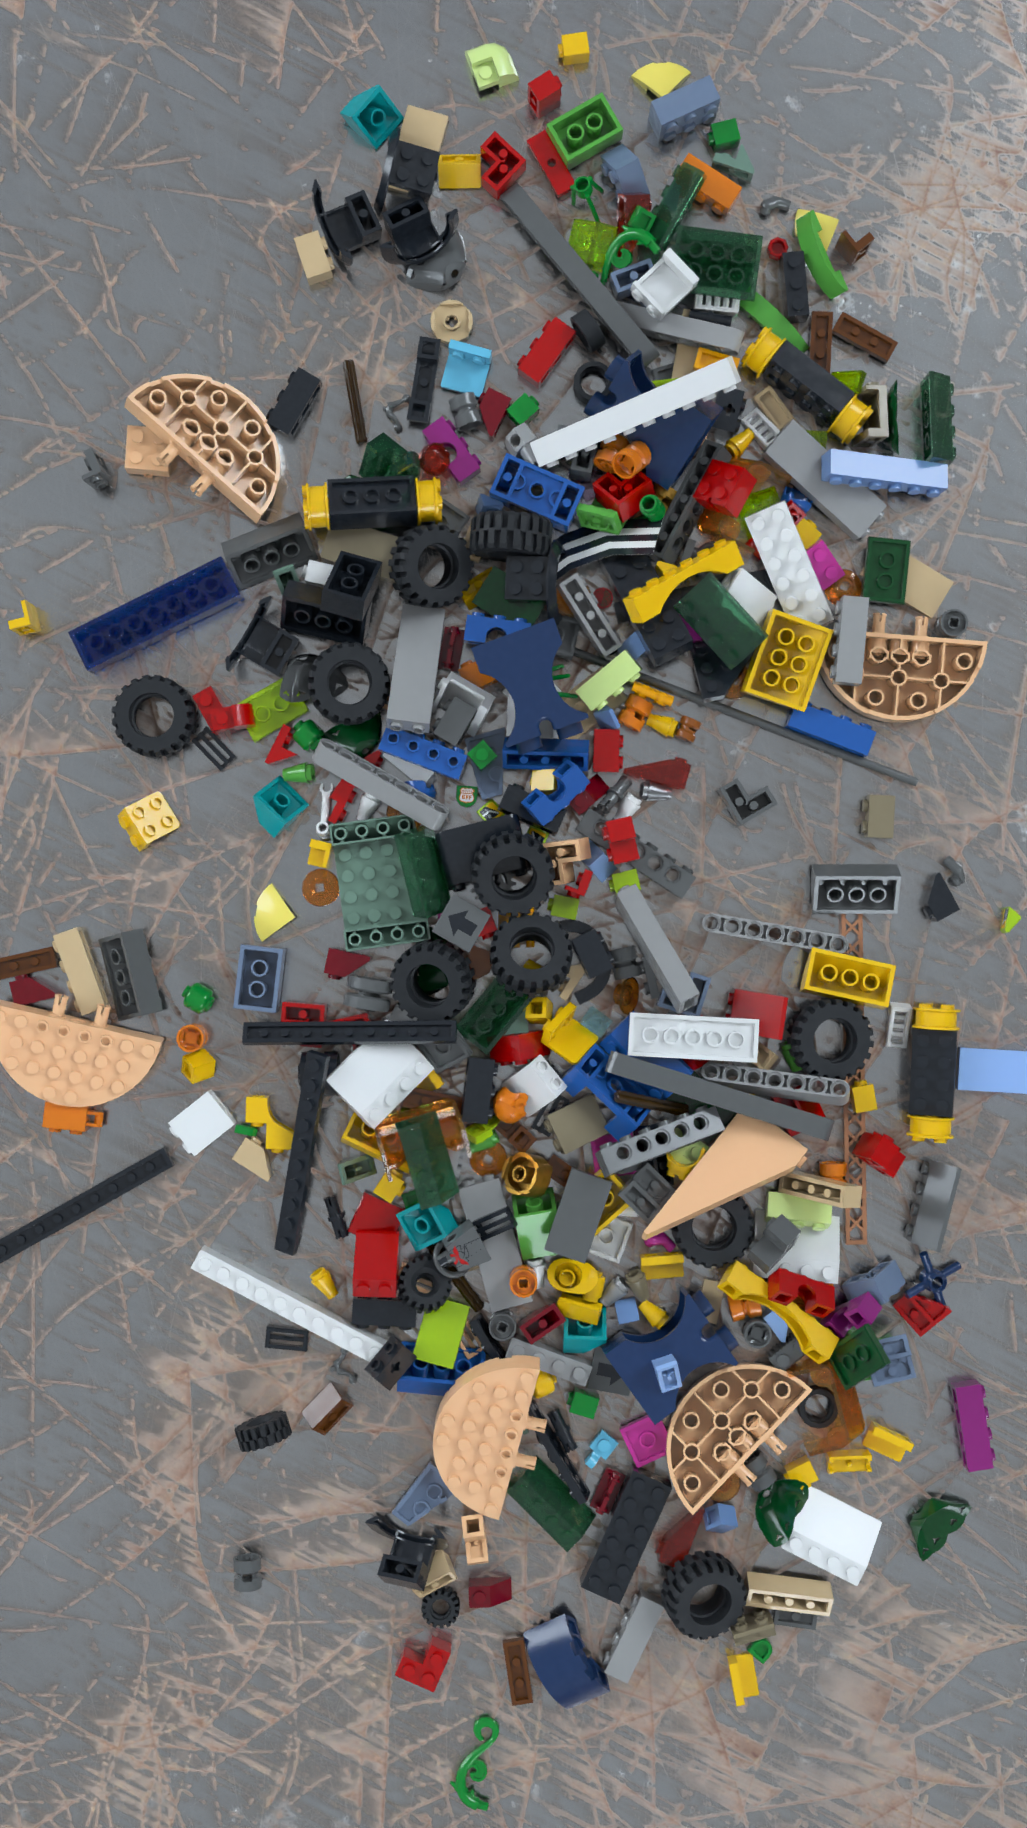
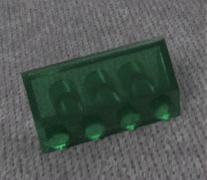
M683 162L682 165H677L672 174L674 180L670 186L668 184L665 186L661 194L663 199L660 205L656 204L651 211L657 217L649 232L656 238L655 242L661 248L659 252L661 255L668 248L707 178L705 172L686 162Z
M929 371L920 383L923 461L943 463L950 466L953 460L956 459V447H953L956 430L955 426H952L955 407L954 404H951L954 385L950 383V376Z
M711 572L673 606L730 670L742 662L769 636Z
M422 825L395 834L394 838L414 917L429 918L442 913L450 900V895L434 830Z
M497 976L457 1024L458 1031L486 1055L491 1052L534 999L529 998L528 994H523V997L516 996L517 992L514 990L511 993L505 990V984L500 985L496 981Z
M436 1110L394 1123L420 1209L424 1210L440 1205L460 1192Z
M536 1455L537 1460L534 1471L523 1468L509 1482L507 1493L568 1552L583 1537L596 1517V1513L586 1503L579 1505L578 1501L572 1498L568 1485Z

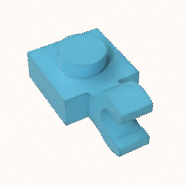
M601 1429L589 1444L592 1451L585 1458V1464L592 1469L600 1456L606 1460L619 1444L618 1441Z

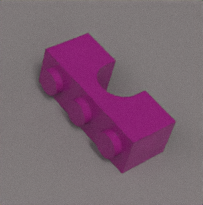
M442 416L425 428L422 434L435 453L442 448H451L456 452V458L447 465V468L461 487L481 472L479 466L481 462L475 454L471 455L467 450L469 446L462 436L458 438L454 432L456 428L450 420L446 421Z
M866 1292L836 1307L833 1312L822 1318L820 1324L829 1328L834 1335L841 1339L853 1326L859 1329L865 1324H872L881 1311L882 1306L869 1292Z

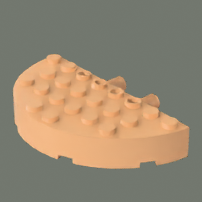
M198 374L167 375L161 377V379L147 382L134 390L127 397L124 407L168 445L156 457L159 463L163 461L162 466L168 467L173 459L179 455L201 474L196 482L190 486L193 493L197 490L196 496L200 497L210 485H213L257 524L274 497L280 477V454L276 437L260 409L247 396L227 383L222 384L212 380L211 377Z
M873 613L872 632H866L862 684L859 686L832 684L833 678L829 677L830 667L834 665L835 658L831 656L832 645L836 644V635L832 634L820 668V674L826 685L842 703L858 714L890 723H904L924 719L956 702L973 684L983 665L988 641L927 636L929 617L926 616L922 618L923 616L915 617L914 635L885 633L887 614Z
M55 994L52 1011L0 999L1 1064L8 1074L26 1091L40 1099L57 1105L69 1107L94 1106L112 1101L134 1088L149 1072L158 1057L165 1038L107 1024L111 1006L106 1005L104 1007V1004L101 1003L97 1004L95 1020L91 1021L65 1015L69 999L67 995L62 997V994Z
M512 1355V1358L499 1359L498 1357L474 1366L462 1374L449 1391L447 1390L436 1414L433 1452L442 1480L452 1494L463 1504L493 1519L499 1520L513 1468L517 1466L533 1471L535 1469L537 1457L518 1453V1448L523 1430L529 1429L544 1433L547 1425V1419L528 1416L540 1371V1357Z
M743 1362L736 1366L726 1365L707 1373L685 1392L676 1405V1410L673 1412L668 1426L666 1458L673 1486L679 1498L692 1515L732 1474L735 1473L747 1487L752 1483L746 1476L753 1482L757 1479V1476L743 1463L763 1442L777 1456L782 1452L776 1445L783 1451L786 1449L787 1445L773 1432L812 1392V1389L801 1379L787 1371L775 1368L773 1365Z

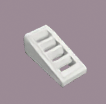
M696 287L693 309L706 312L711 310L716 314L734 316L739 312L741 292ZM703 294H706L705 305H702ZM712 296H714L713 306H711ZM721 297H723L722 307H720Z
M757 407L741 419L742 425L754 433V439L763 450L780 433V430ZM758 417L759 420L751 425L750 423ZM762 424H764L765 426L757 432L756 429L759 428ZM770 431L767 436L762 437L766 432Z
M889 1002L885 1037L886 1047L907 1048L913 1010L910 1004ZM895 1011L904 1012V1014L895 1013ZM894 1019H901L904 1022H894ZM893 1028H903V1031H893ZM892 1036L902 1037V1040H895L891 1038Z

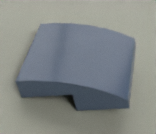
M906 1334L880 1339L879 1342L891 1363L870 1376L873 1387L916 1378Z

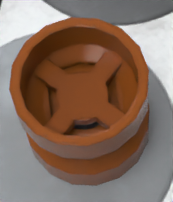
M682 716L680 719L681 725L676 729L674 736L686 742L694 743L695 733L700 729L701 723L693 718Z

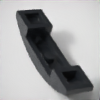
M422 336L419 338L415 375L407 413L408 421L428 424L436 382L441 339Z

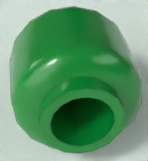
M311 719L305 722L300 720L293 727L295 730L293 739L305 751L310 749L312 751L316 750L320 739L323 738L324 731Z
M194 983L192 986L188 985L182 993L184 1006L197 1014L207 1013L215 1001L213 991L200 983Z

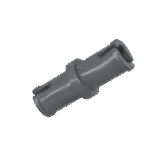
M622 775L617 783L607 790V795L597 805L599 810L606 805L602 813L608 814L612 807L623 799V794L632 785L631 779L623 784L628 777Z

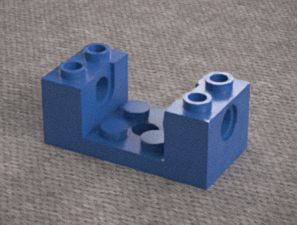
M506 453L490 489L489 496L502 502L505 507L509 508L513 504L538 516L548 518L553 528L568 533L576 514V508L584 496L585 487ZM535 485L541 486L544 490L542 495H533L531 493L532 487Z
M595 1043L576 1065L570 1067L561 1079L567 1085L565 1090L572 1097L587 1086L615 1114L604 1128L620 1142V1138L629 1135L638 1128L651 1109L615 1102L613 1095L616 1090L612 1088L611 1083L616 1086L617 1090L649 1095L634 1080L606 1072L605 1068L609 1056Z

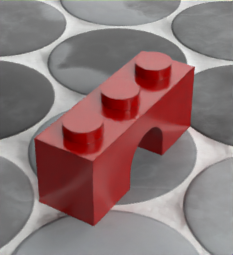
M778 1268L768 1277V1300L787 1306L799 1295L804 1301L805 1312L820 1318H825L835 1310L834 1286L822 1281L813 1280L805 1275L790 1272L784 1268Z

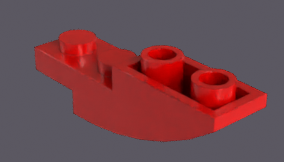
M378 750L364 758L379 768L384 761V758H382L383 753ZM341 779L330 796L337 803L328 821L334 824L343 823L348 813L345 809L348 803L352 804L357 796L355 790L358 787Z

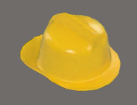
M560 1258L554 1260L547 1270L549 1283L553 1288L564 1293L586 1294L591 1292L598 1282L596 1269L586 1262L582 1263L576 1260Z

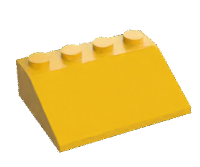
M776 609L769 610L740 691L805 712L834 630Z

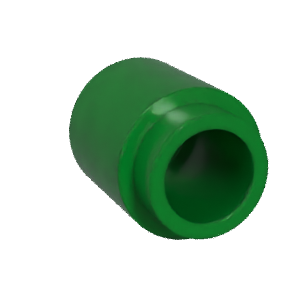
M652 494L646 495L640 501V511L649 521L657 522L664 517L666 509L657 496Z

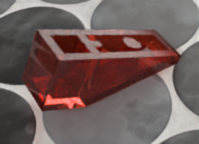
M642 192L618 193L617 236L624 232L622 226H627L637 205L648 211L651 210L650 194ZM631 240L624 243L619 248L618 256H622L621 249H628L633 254L638 241Z
M675 757L674 760L669 759L624 768L622 774L683 791L685 790L691 765L687 764L686 759Z
M703 1505L693 1515L689 1511L664 1534L662 1541L658 1540L655 1547L658 1562L675 1567L674 1563L678 1560H683L684 1556L689 1553L705 1512Z

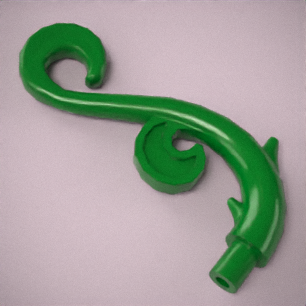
M622 226L624 232L620 233L613 240L605 255L600 279L604 286L612 264L616 268L622 269L631 265L633 261V254L628 249H621L622 256H618L619 248L624 243L637 240V245L643 244L646 248L649 247L654 255L661 251V248L655 242L656 238L649 231L642 228ZM592 271L595 274V276L599 278V274L595 271Z
M484 1716L477 1719L474 1723V1734L479 1741H483L484 1736H482L481 1730L484 1727H489L492 1729V1736L467 1755L457 1771L456 1782L450 1781V1784L467 1807L487 1812L489 1803L479 1800L480 1797L475 1796L474 1790L471 1789L469 1791L466 1786V1775L471 1767L476 1769V1771H470V1777L473 1781L480 1782L486 1778L487 1764L478 1757L492 1746L499 1735V1726L496 1720Z

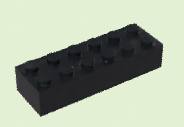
M647 554L611 555L597 560L655 668L693 649V638L670 596L666 599L660 614L648 621L632 623L622 599L629 596L631 590L646 586L648 580L659 578Z
M633 1463L631 1464L580 1577L581 1588L620 1605L672 1490L670 1480L642 1467L637 1468Z

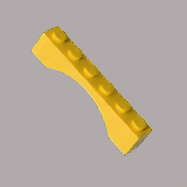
M726 539L718 540L714 543V547L697 552V556L693 559L683 560L680 562L681 566L676 569L670 568L663 572L662 577L648 580L643 588L639 587L631 590L629 596L622 600L632 623H644L660 614L670 593L688 577L706 571L715 574H728L744 565L736 542L726 541Z
M736 1261L727 1267L717 1286L733 1300H748L766 1306L781 1317L789 1326L804 1354L818 1364L830 1359L840 1338L834 1335L829 1328L821 1325L813 1316L808 1315L794 1302L785 1306L768 1300V1284L762 1277L750 1271L745 1264Z

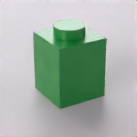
M736 118L710 125L709 133H707V142L709 146H712L714 153L739 147L741 137Z
M524 393L506 409V415L516 426L524 422L528 424L539 414L538 406L540 404L532 395L529 397Z
M484 740L467 753V756L481 772L497 758V755Z
M574 1387L573 1393L569 1392L566 1404L569 1405L570 1413L594 1420L600 1398L598 1393Z

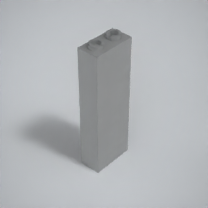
M794 419L791 420L763 451L761 456L810 501L812 500L813 504L852 540L863 539L871 531L870 525L873 522L877 523L884 516L883 510L887 505L865 486L850 487L849 484L831 485L829 482L821 481V456L827 450Z
M403 604L386 728L394 731L408 730L416 734L429 733L444 629L445 609Z
M626 885L620 888L616 895V909L679 1015L696 1006L700 993L637 885Z
M494 1173L482 1176L480 1181L474 1182L473 1179L461 1182L462 1186H458L466 1220L470 1219L473 1222L507 1206L499 1175L494 1176ZM503 1213L481 1224L485 1226L507 1216V1214ZM510 1220L506 1221L500 1225H497L493 1228L486 1230L485 1232H491L511 1222ZM514 1228L482 1241L491 1257L490 1261L479 1265L491 1312L533 1302L532 1295L521 1298L514 1295L510 1289L509 1279L511 1271L516 1266L523 1264Z

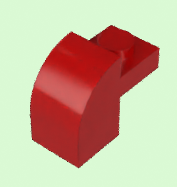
M234 704L228 707L209 709L213 732L233 728L240 730L256 727L252 704Z

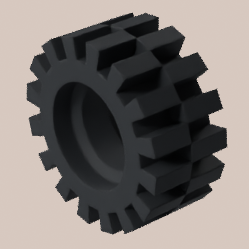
M443 1586L426 1595L422 1600L421 1612L423 1613V1618L427 1619L426 1623L428 1625L432 1623L434 1628L437 1625L440 1626V1629H443L444 1625L449 1627L451 1622L454 1624L456 1617L458 1618L460 1599L457 1597L456 1591L452 1592L451 1587L446 1589ZM436 1600H445L449 1605L448 1611L443 1614L436 1613L432 1606Z

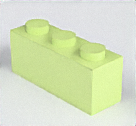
M626 649L575 692L591 711L595 709L600 711L608 704L606 699L612 694L614 697L618 696L625 690L623 688L624 684L628 681L632 684L641 676L639 672L642 670V667Z
M769 1191L765 1200L764 1222H769L773 1217L777 1219L783 1214L797 1228L807 1226L812 1227L816 1231H824L831 1225L832 1205L785 1193Z

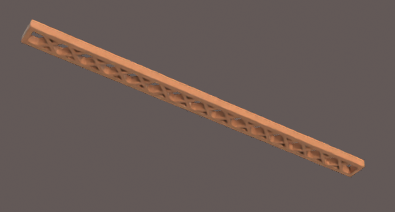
M840 914V935L846 937L851 930L857 935V940L852 945L849 943L848 949L842 954L848 955L852 951L857 957L863 958V914H857V919L852 924L846 919V914ZM840 939L841 950L843 948V941ZM856 1004L854 1007L860 1008L864 1016V1006ZM841 1024L843 1051L846 1044V1031ZM865 1066L862 1070H855L857 1072L856 1075L852 1077L846 1076L844 1081L849 1083L853 1078L857 1081L865 1080ZM850 1097L848 1103L843 1105V1162H847V1173L844 1179L847 1180V1183H856L862 1186L861 1214L855 1220L850 1216L852 1208H844V1243L846 1245L867 1244L866 1163L861 1159L859 1162V1158L849 1152V1147L854 1141L858 1143L859 1140L857 1138L859 1136L861 1138L863 1133L866 1132L865 1112L853 1114L848 1109V1105L851 1103ZM854 1120L860 1125V1129L855 1135L849 1131V1125ZM854 1163L860 1166V1172L855 1177L849 1173V1168ZM855 1226L861 1230V1239H850V1231Z

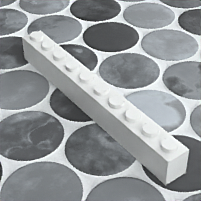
M733 357L724 358L530 442L538 466L546 465L548 469L559 464L558 459L565 457L567 461L578 456L577 451L581 449L588 452L597 448L596 443L604 441V444L616 440L615 435L623 432L624 436L636 431L635 426L643 424V427H647L656 423L655 418L661 415L663 419L676 414L675 409L680 407L683 410L696 406V400L702 398L706 402L716 397L715 392L723 389V392L727 393L736 389L735 384L741 382Z
M206 1245L200 1249L191 1266V1269L369 1362L387 1342V1340L364 1328H358L351 1321Z

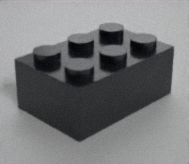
M341 551L322 589L320 610L362 621L380 583L382 562Z

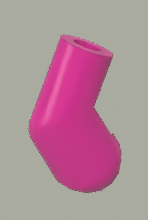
M664 1232L644 1240L647 1247L662 1245L668 1252H671L676 1247V1244Z

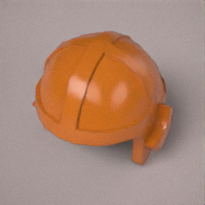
M502 1087L493 1098V1110L496 1117L505 1123H515L521 1120L527 1114L524 1111V1106L528 1100V1095L526 1093H513L506 1087Z

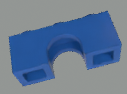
M472 612V615L467 614L464 643L481 645L486 643V638L492 631L498 630L508 635L530 627L531 623H527V619L515 618L514 621L506 620V617L501 615H493V618L485 617L484 613Z
M569 759L564 761L552 773L557 779L556 791L550 795H545L536 788L521 802L532 817L543 826L551 822L555 815L563 808H566L570 801L577 794L582 793L590 783L579 767Z

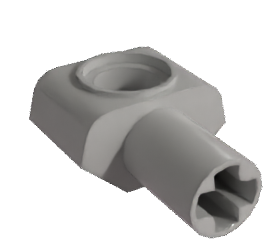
M524 422L513 428L505 437L504 445L511 455L538 466L530 446V442L537 440V437Z

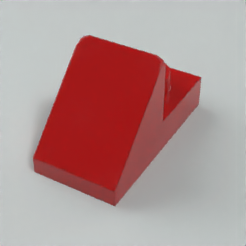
M283 724L265 763L274 765L299 757L297 754L285 749V746H289L293 740V729Z

